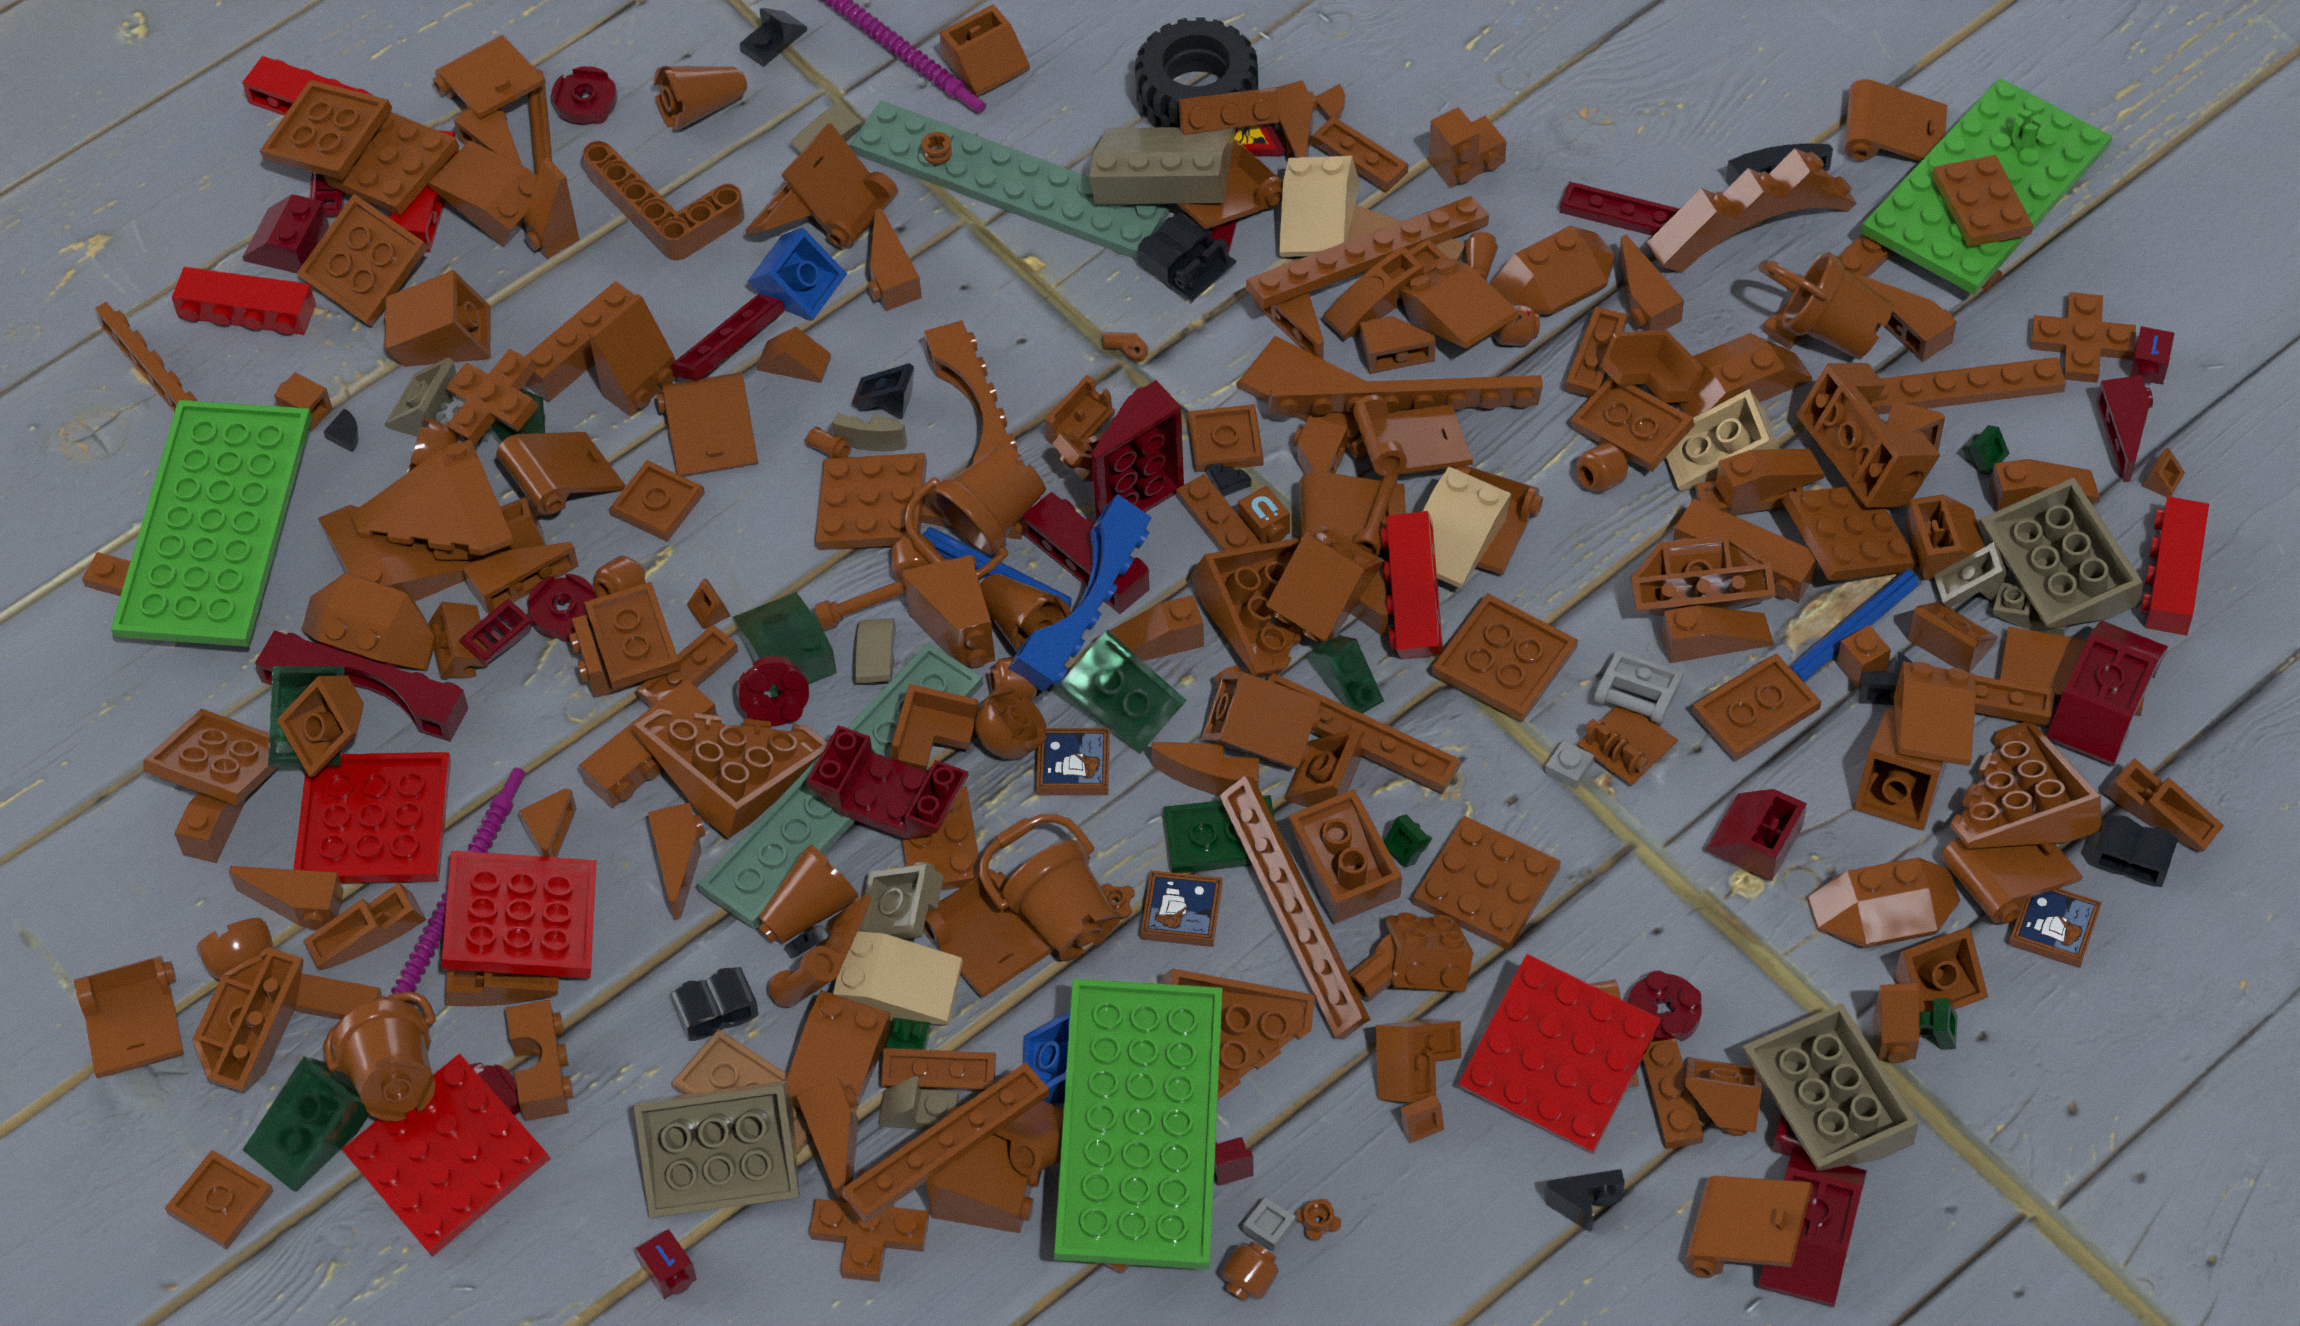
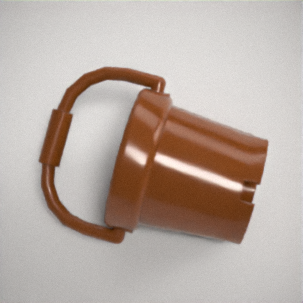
M1831 252L1821 255L1803 278L1779 266L1774 261L1763 260L1758 265L1761 273L1793 292L1783 314L1782 326L1785 330L1798 336L1806 334L1855 359H1862L1879 339L1876 333L1880 326L1886 327L1892 314L1894 304L1846 270L1845 264Z
M999 442L993 449L954 479H943L940 482L936 477H932L911 498L905 513L907 533L915 543L913 546L930 564L946 561V559L924 537L919 536L915 529L913 517L916 506L931 490L938 509L955 530L980 552L988 556L996 555L986 565L976 570L978 578L991 572L1008 556V550L1005 548L1007 545L1006 536L1046 491V486L1035 469L1030 464L1026 467L1018 459L1021 455L1011 446Z
M1039 814L1029 819L1025 817L995 836L996 840L986 848L980 861V879L986 892L999 909L1003 910L1009 906L1016 913L1024 914L1063 961H1070L1085 954L1082 947L1091 942L1098 946L1119 925V914L1111 905L1088 866L1091 859L1089 854L1094 851V846L1081 828L1071 819L1058 814ZM1041 823H1057L1065 826L1075 835L1078 840H1065L1053 844L1025 862L1005 884L1002 897L993 886L989 877V863L993 854L1000 847L1004 849L1032 831L1034 826Z
M399 992L388 997L383 995L350 1011L329 1031L324 1041L323 1055L328 1070L334 1072L339 1069L340 1072L344 1073L352 1081L361 1102L366 1106L367 1112L375 1118L383 1121L407 1119L405 1112L417 1108L419 1113L426 1108L433 1098L436 1085L428 1055L431 1043L428 1026L435 1023L436 1017L430 1002L425 996L415 992ZM403 1001H413L419 1003V1005L422 1007L424 1011L425 1017L420 1013V1011L415 1006Z

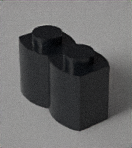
M1183 212L1169 217L1163 222L1160 231L1155 232L1151 236H1146L1140 242L1138 247L1139 266L1167 284L1177 275V271L1184 269L1210 246L1212 231L1204 229L1198 222Z
M2107 815L2091 863L2104 871L2127 875L2133 880L2146 885L2162 887L2178 838L2163 828L2142 827L2127 816Z
M741 967L719 969L707 980L687 981L672 992L674 1007L689 1041L710 1037L718 1029L722 1030L739 1026L759 1015L757 1001Z

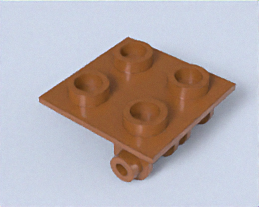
M1616 706L1602 720L1596 721L1591 719L1587 723L1585 731L1588 734L1577 743V746L1595 755V760L1630 786H1633L1678 742V739L1655 722H1652L1645 715Z

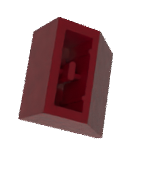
M1776 789L1738 793L1706 847V852L1772 881L1803 828L1807 803Z

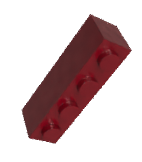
M1051 491L1022 517L1023 535L1087 587L1092 570L1093 548L1090 531L1095 522L1090 518L1085 519L1076 512L1074 506L1067 499H1060ZM1134 558L1123 576L1118 574L1113 582L1118 587L1107 604L1121 614L1150 590L1149 569L1141 559Z

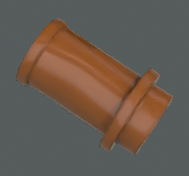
M817 426L809 431L806 438L807 446L828 454L830 459L847 458L851 451V443L848 442L847 437L842 435L837 437Z

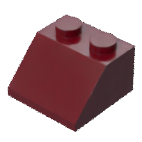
M291 194L269 207L242 256L243 261L297 273L329 228L323 202Z

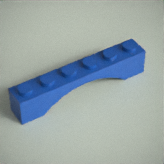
M1118 494L1105 506L1090 531L1093 548L1092 570L1081 602L1067 618L1051 626L1035 630L1021 645L1008 667L1009 670L1020 675L1042 692L1052 683L1057 686L1062 681L1069 669L1064 664L1069 656L1074 658L1085 643V640L1081 638L1085 629L1090 631L1101 616V612L1097 610L1102 601L1107 603L1115 593L1118 586L1113 582L1118 574L1123 576L1131 566L1134 558L1130 554L1134 547L1139 549L1147 539L1150 532L1146 527L1152 519L1151 516Z

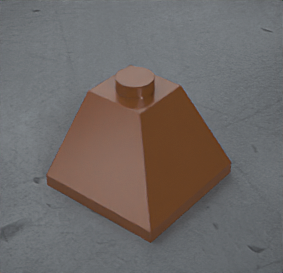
M318 676L277 719L278 724L309 777H315L357 733L364 703L348 676Z
M1688 1057L1685 1086L1717 1127L1725 1128L1726 1132L1734 1135H1746L1748 1132L1756 1133L1762 1080L1754 1067Z

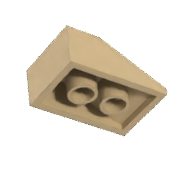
M1352 156L1288 158L1283 180L1280 257L1309 256L1348 241L1360 185Z
M1748 389L1694 417L1695 426L1666 458L1677 487L1682 491L1695 488L1696 483L1716 481L1719 460L1748 450L1780 449L1765 409L1751 390Z
M1450 466L1435 486L1423 511H1428L1433 520L1437 578L1462 589L1505 523L1511 493Z
M857 931L837 976L833 994L890 1012V1021H893V1017L929 1022L930 1024L949 1025L963 959L884 933Z

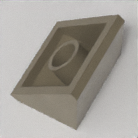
M448 357L413 374L387 419L385 426L391 430L417 437L420 433L423 418L427 417L435 420L436 413L441 412V403H451L452 395L445 387L457 374L454 362Z

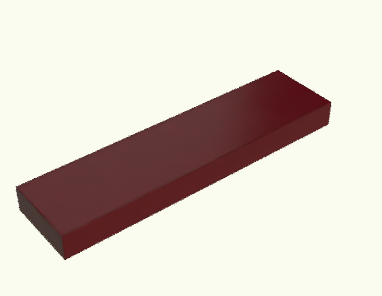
M1569 181L1560 204L1559 213L1654 236L1680 209Z
M757 294L670 365L673 375L696 382L786 310L783 300Z

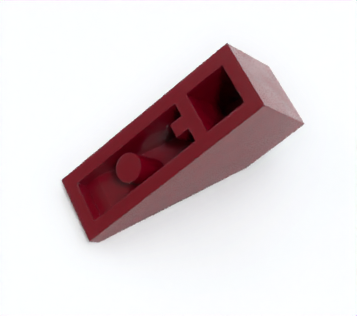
M2141 375L2101 380L2096 400L2123 482L2131 481L2148 410L2153 406L2151 389L2145 387Z

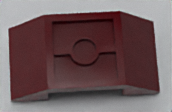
M2101 620L2090 633L2068 680L2047 738L2054 743L2114 766L2127 739L2133 717L2151 678H2155L2168 646Z
M838 725L806 782L813 791L842 816L905 839H912L937 833L940 830L969 774L966 770L938 760L934 761L930 771L927 772L882 756L872 751L870 736Z
M1792 1151L1784 1180L1811 1182L1813 1187L1792 1267L1763 1265L1758 1288L1835 1307L1867 1170L1847 1165L1818 1171L1808 1155Z

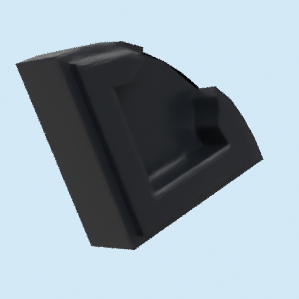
M344 408L324 430L325 438L353 452L358 444V426L354 416Z
M1221 463L1206 466V473L1223 497L1252 486L1251 477L1242 469L1237 470L1225 467Z
M813 926L786 944L784 949L792 959L829 937V934L823 926Z

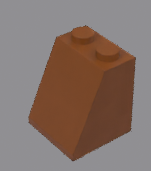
M454 270L386 297V312L384 313L386 338L384 339V346L387 353L396 358L404 367L435 364L448 357L453 362L477 361L490 358V305Z
M1323 525L1303 535L1266 606L1274 610L1273 615L1279 620L1288 624L1294 622L1304 629L1303 633L1307 637L1318 642L1322 640L1326 642L1336 637L1384 560L1328 526Z
M971 555L903 571L909 616L947 655L968 668L981 667L995 661L991 620Z
M1245 672L1223 673L1201 740L1211 744H1224V748L1286 768H1299L1300 763L1303 764L1309 754L1310 744L1307 741L1311 729L1314 730L1320 721L1321 710L1318 708L1321 700Z
M1886 709L1869 749L1854 810L1924 830L1947 762L1898 754L1894 709Z
M993 1134L927 1180L931 1216L934 1219L1021 1233L1024 1220L1030 1221L1034 1198H1030L1032 1186H1039L1042 1171L1031 1176L1019 1173L1014 1168L1010 1159L1011 1140Z

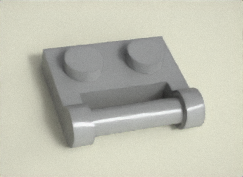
M1617 650L1597 688L1594 702L1602 705L1610 703L1651 717L1652 722L1662 725L1682 683L1684 672ZM1613 686L1639 694L1641 696L1656 700L1657 703L1654 704L1643 699L1613 690L1612 688Z

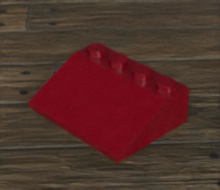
M1157 380L1147 386L1137 388L1132 395L1127 397L1091 453L1096 521L1105 506L1117 494L1146 513L1174 496L1176 489L1184 485L1181 406Z

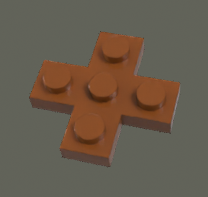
M2069 292L2066 318L2042 315L2033 316L2031 349L2064 353L2063 375L2065 380L2097 383L2100 372V357L2133 360L2136 325L2102 322L2103 295Z
M510 348L489 374L466 362L445 387L452 396L465 402L447 424V427L456 436L465 441L471 439L474 446L495 420L518 432L539 407L533 398L519 391L538 367L532 360Z
M860 1169L859 1177L868 1170ZM816 1199L810 1237L811 1240L846 1243L841 1267L842 1278L880 1282L886 1248L924 1252L930 1216L929 1211L894 1207L893 1204L865 1223L848 1202Z

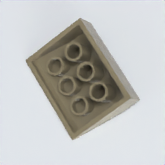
M1180 127L1106 128L1093 152L1089 173L1095 204L1225 203L1235 128L1183 134Z
M2074 477L1980 519V524L1991 541L1997 544L2000 555L2047 628L2109 619L2142 604L2143 581Z
M1843 1003L1743 1046V1051L1818 1171L1879 1160L1914 1145L1919 1122Z
M788 1080L640 1100L633 1105L649 1218L800 1197L794 1117Z

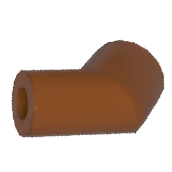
M1105 332V349H1121L1131 360L1136 362L1143 361L1148 356V346L1136 333Z

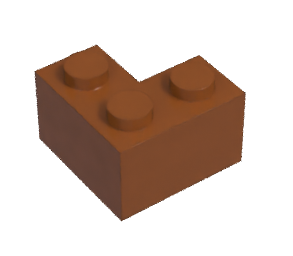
M1457 107L1431 120L1429 163L1449 188L1460 183H1466L1473 177L1488 170H1494L1505 163L1506 140L1486 115L1471 122L1462 110Z

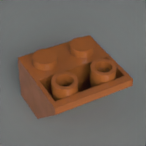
M994 4L939 32L942 58L977 97L1030 70V64L1011 23Z
M1944 494L1909 499L1905 526L1915 556L1919 561L1918 565L1923 580L1934 578L1936 573L1985 547L1972 508Z

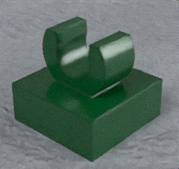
M1988 425L1981 434L1972 437L1973 442L1969 447L1964 446L1962 449L1968 461H1975L1979 473L1991 475L1994 463L2003 462L2010 453L2000 428Z
M1405 814L1396 818L1383 842L1387 849L1405 867L1416 864L1422 852L1426 851L1433 838L1430 835L1427 836L1420 829V825Z
M1949 998L1934 999L1933 1012H1919L1921 1037L1936 1038L1941 1050L1956 1049L1958 1016Z
M893 1017L886 1048L926 1050L931 1031L930 1023Z

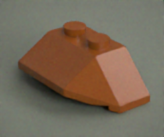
M1569 226L1515 253L1492 280L1490 285L1508 302L1528 303L1538 314H1553L1606 287L1614 264L1615 254L1596 232Z
M1749 333L1693 356L1703 366V371L1692 398L1689 402H1678V408L1694 418L1748 389L1751 390L1759 402H1762L1811 382L1812 376L1796 353Z
M1731 535L1660 542L1631 576L1636 613L1664 616V611L1696 605L1737 609L1776 597L1771 561L1763 556L1761 557Z
M344 573L310 596L301 629L317 641L378 661L421 670H428L437 639L433 629L429 627L424 615L409 593L348 573Z
M1916 857L1848 870L1809 895L1808 903L1818 931L1825 934L1830 933L1842 940L1867 948L1937 934L1953 910L1959 905L1960 898L1950 869Z
M268 947L261 951L259 955L242 962L222 974L192 1039L210 1082L244 1093L266 1073L296 1008L304 963L303 958Z

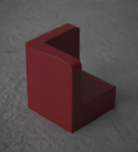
M1242 1137L1217 1144L1215 1139L1214 1177L1217 1186L1254 1176L1253 1154L1251 1149H1246Z

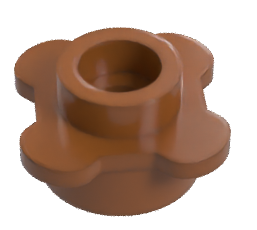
M1110 883L1101 885L1111 905L1119 914L1118 919L1129 917L1132 913L1130 901L1135 896L1134 889L1129 885L1124 887H1113ZM1115 898L1119 900L1118 902H1112Z
M1326 1199L1314 1200L1308 1203L1305 1208H1300L1296 1214L1297 1221L1303 1223L1307 1229L1306 1236L1313 1241L1321 1239V1236L1329 1231L1336 1232L1341 1227V1219L1334 1216L1331 1203ZM1321 1217L1322 1221L1316 1222L1315 1219Z

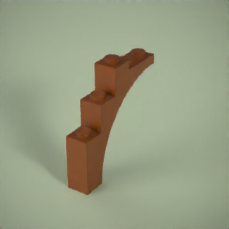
M1794 148L1769 174L1767 172L1759 173L1748 168L1723 194L1718 191L1713 193L1701 188L1647 244L1663 267L1682 273L1700 256L1721 241L1764 219L1789 211L1807 208H1834L1848 212L1857 202L1850 194L1852 188L1849 183L1840 176L1835 178L1822 169L1824 163L1815 153H1806Z

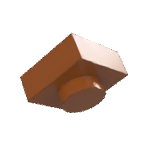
M1435 1095L1415 1101L1401 1108L1404 1134L1410 1143L1444 1130L1441 1103Z

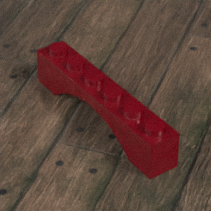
M274 630L255 662L262 683L291 692L306 689L318 676H348L354 687L366 689L384 696L399 706L412 720L418 732L451 742L469 709L464 690L454 683H441L429 679L426 675L419 672H406L397 669L390 663L374 662L353 652L349 654L336 650L326 643L317 644L304 640L294 633L285 634Z

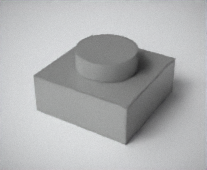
M1563 740L1546 764L1545 774L1577 789L1593 765L1595 755Z
M1265 1197L1243 1224V1232L1275 1252L1296 1225V1216Z

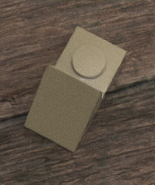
M1993 542L1936 573L1934 578L1943 604L1951 608L1979 592L1991 601L1995 600L2006 575V570L1997 544Z
M918 1076L903 1081L884 1090L879 1122L880 1127L928 1130L941 1121L944 1116L950 1115L951 1109L958 1107V1092L922 1090Z

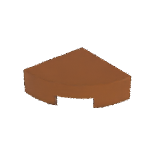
M1338 84L1315 96L1317 110L1327 121L1333 116L1340 119L1345 107V93L1342 86Z

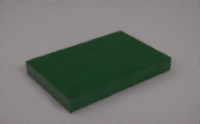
M1271 795L1263 796L1274 819ZM1222 800L1164 806L1172 873L1253 866Z

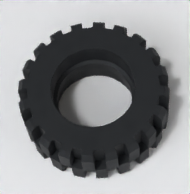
M1196 17V20L1192 21L1184 18L1179 19L1176 24L1171 25V23L1163 25L1159 33L1154 31L1147 38V42L1141 45L1138 50V57L1135 60L1136 97L1139 109L1146 118L1148 117V122L1156 128L1180 127L1178 99L1257 90L1258 63L1255 49L1251 46V42L1245 35H1240L1239 30L1231 25L1226 27L1222 21L1213 19V22L1206 21L1205 17ZM1195 71L1208 72L1220 77L1219 80L1204 86H1188L1173 80L1182 74Z

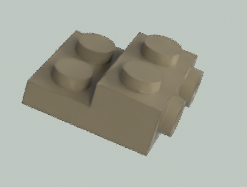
M916 862L913 866L907 867L887 866L884 870L869 871L865 894L871 896L872 899L858 932L884 933L900 939L922 937L927 910L938 909L944 876L936 871L933 865L925 862Z

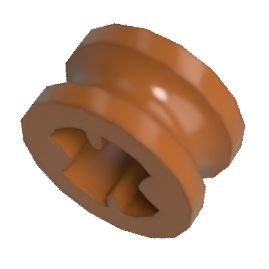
M937 131L931 132L923 138L922 149L925 160L931 164H942L951 158V139L947 134ZM934 146H937L938 149L940 148V146L943 147L940 150H937L936 147L934 148V150L931 149Z

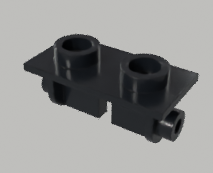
M1221 238L1211 241L1210 246L1184 269L1177 271V275L1167 283L1168 286L1193 302L1236 264V260L1227 255L1226 250L1229 248L1227 242Z

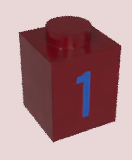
M2141 326L2130 376L2141 375L2143 382L2163 385L2175 333Z
M669 1229L636 1248L641 1267L664 1300L671 1295L685 1292L692 1282L697 1280L692 1261Z

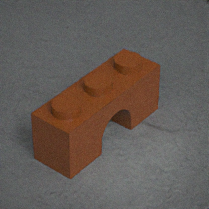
M550 999L506 1007L510 1041L515 1057L536 1055L541 1058L535 1066L515 1071L518 1100L524 1121L569 1113L567 1099L574 1098L570 1076L564 1077L562 1067L569 1066L566 1045H559L558 1035L564 1034L561 1012H553Z

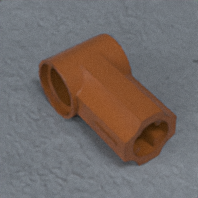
M1391 933L1379 943L1374 955L1349 974L1362 1000L1371 1001L1392 984L1391 978L1398 946Z

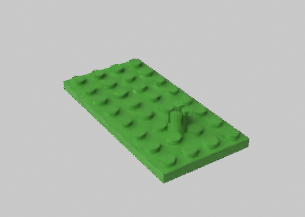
M1999 78L1862 224L1860 233L1975 295L2028 236L1968 247L1932 177L1934 167L1996 155L2033 224V231L2110 146L2112 136Z
M178 400L111 626L114 637L249 647L312 420L309 408Z
M1073 978L1054 1260L1209 1270L1222 988Z

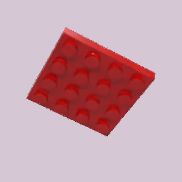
M450 753L336 754L315 777H309L305 770L293 870L337 872L341 883L438 882L451 768Z
M451 850L441 969L590 978L597 860Z
M1526 954L1458 1086L1594 1155L1661 1024V1019Z
M460 1053L433 1074L436 1085L433 1098L425 1109L419 1113L417 1108L405 1112L407 1119L400 1121H383L378 1119L342 1148L345 1155L432 1257L551 1159L548 1153Z

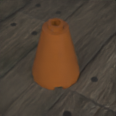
M662 66L658 67L654 74V86L660 85L661 95L655 96L656 103L664 123L668 127L674 126L672 130L682 129L741 99L744 91L747 90V80L744 73L739 72L736 67Z
M999 573L990 575L980 584L989 615L1016 652H1018L1023 642L1035 630L1051 626L1071 614L1069 605L1059 596Z
M812 844L804 849L758 916L762 921V924L758 926L759 930L772 943L777 939L781 943L787 942L851 905L859 898V894L848 880Z

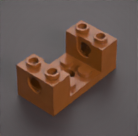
M1827 363L1796 416L1867 508L1908 506L1909 499L1914 498L1940 457L1939 452L1923 432H1891L1871 407L1873 401H1877L1886 385L1868 363Z

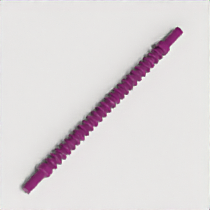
M821 0L826 2L827 6L832 7L834 11H838L841 16H845L846 20H851V23L857 25L858 29L863 30L865 34H870L872 39H876L877 43L882 44L886 49L888 48L890 53H895V56L901 58L902 62H907L909 67H914V70L920 72L921 76L926 77L928 81H933V84L939 86L940 90L945 91L952 99L958 98L979 114L985 110L986 103L966 89L965 83L962 80L954 78V75L948 73L947 69H942L940 64H935V61L929 59L928 55L923 54L919 49L916 50V47L910 45L909 41L904 40L900 35L897 36L895 31H891L890 27L885 26L881 21L879 22L878 18L872 17V14L866 12L864 8H860L859 4L854 3L853 0Z
M513 768L500 794L493 797L489 805L490 809L486 810L485 813L487 817L482 818V825L477 827L478 834H474L472 837L474 842L468 844V852L489 853L488 849L493 846L491 840L497 839L496 832L501 831V824L506 822L505 816H508L514 806L512 800L526 776L522 769ZM447 892L441 895L443 901L437 902L438 909L432 912L434 918L428 919L429 926L423 929L425 935H420V943L414 945L416 952H411L409 955L411 960L405 962L407 969H402L400 972L402 977L396 979L398 986L392 987L391 992L393 995L399 992H415L417 990L415 984L421 982L420 975L426 973L425 967L431 963L429 958L435 956L433 949H438L440 946L438 941L444 939L442 932H444Z

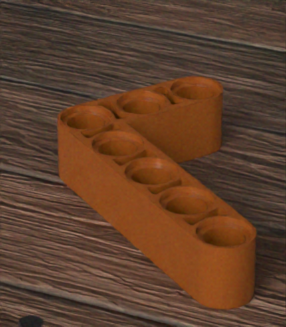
M593 141L588 143L583 149V158L589 180L670 260L677 261L687 258L739 225L745 217L741 191L739 187L733 184H722L676 212L608 143Z

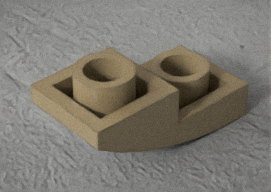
M838 102L815 118L790 143L801 153L828 123H831L845 142H847L863 123L847 107Z
M837 413L832 421L833 434L837 437L840 435L847 437L848 442L851 443V448L868 451L904 450L907 446L905 424L900 423L894 418H885L874 414L869 423H865L860 418Z
M2001 584L1993 608L1994 615L2026 629L2065 636L2067 625L2047 628L2020 585Z
M894 618L859 621L856 646V683L869 682L871 684H878L892 680L895 663L893 645L896 633Z

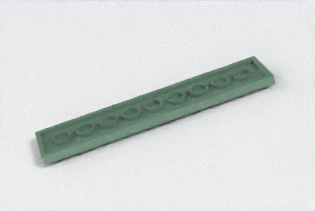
M882 100L879 101L850 143L852 151L860 157L1138 260L1140 242L1146 236H1151L1158 232L1169 215V207L1165 204H1095L1089 176ZM931 132H943L951 139V158L942 164H931L923 157L922 140ZM934 146L931 149L934 150V148L936 147L937 150H940L943 147L940 146V148L938 149L937 146Z
M928 642L847 728L870 736L872 751L891 758L892 742L909 684L972 698L983 686V677ZM820 756L698 883L699 892L753 929L761 922L758 916L804 849L812 844L824 855L856 821L842 816L807 785L806 781Z

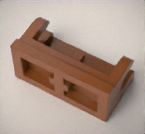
M1086 375L1045 418L1047 442L1052 444L1059 434L1078 438L1093 437L1115 414V409L1112 408L1111 394L1108 389H1105L1100 395L1095 389L1094 379Z
M442 601L428 622L429 627L433 629L437 636L434 649L441 678H473L477 676L476 669L466 667L472 665L483 667L488 665V663L484 665L459 642L463 635L481 621L477 605ZM477 638L473 640L485 652L488 650Z

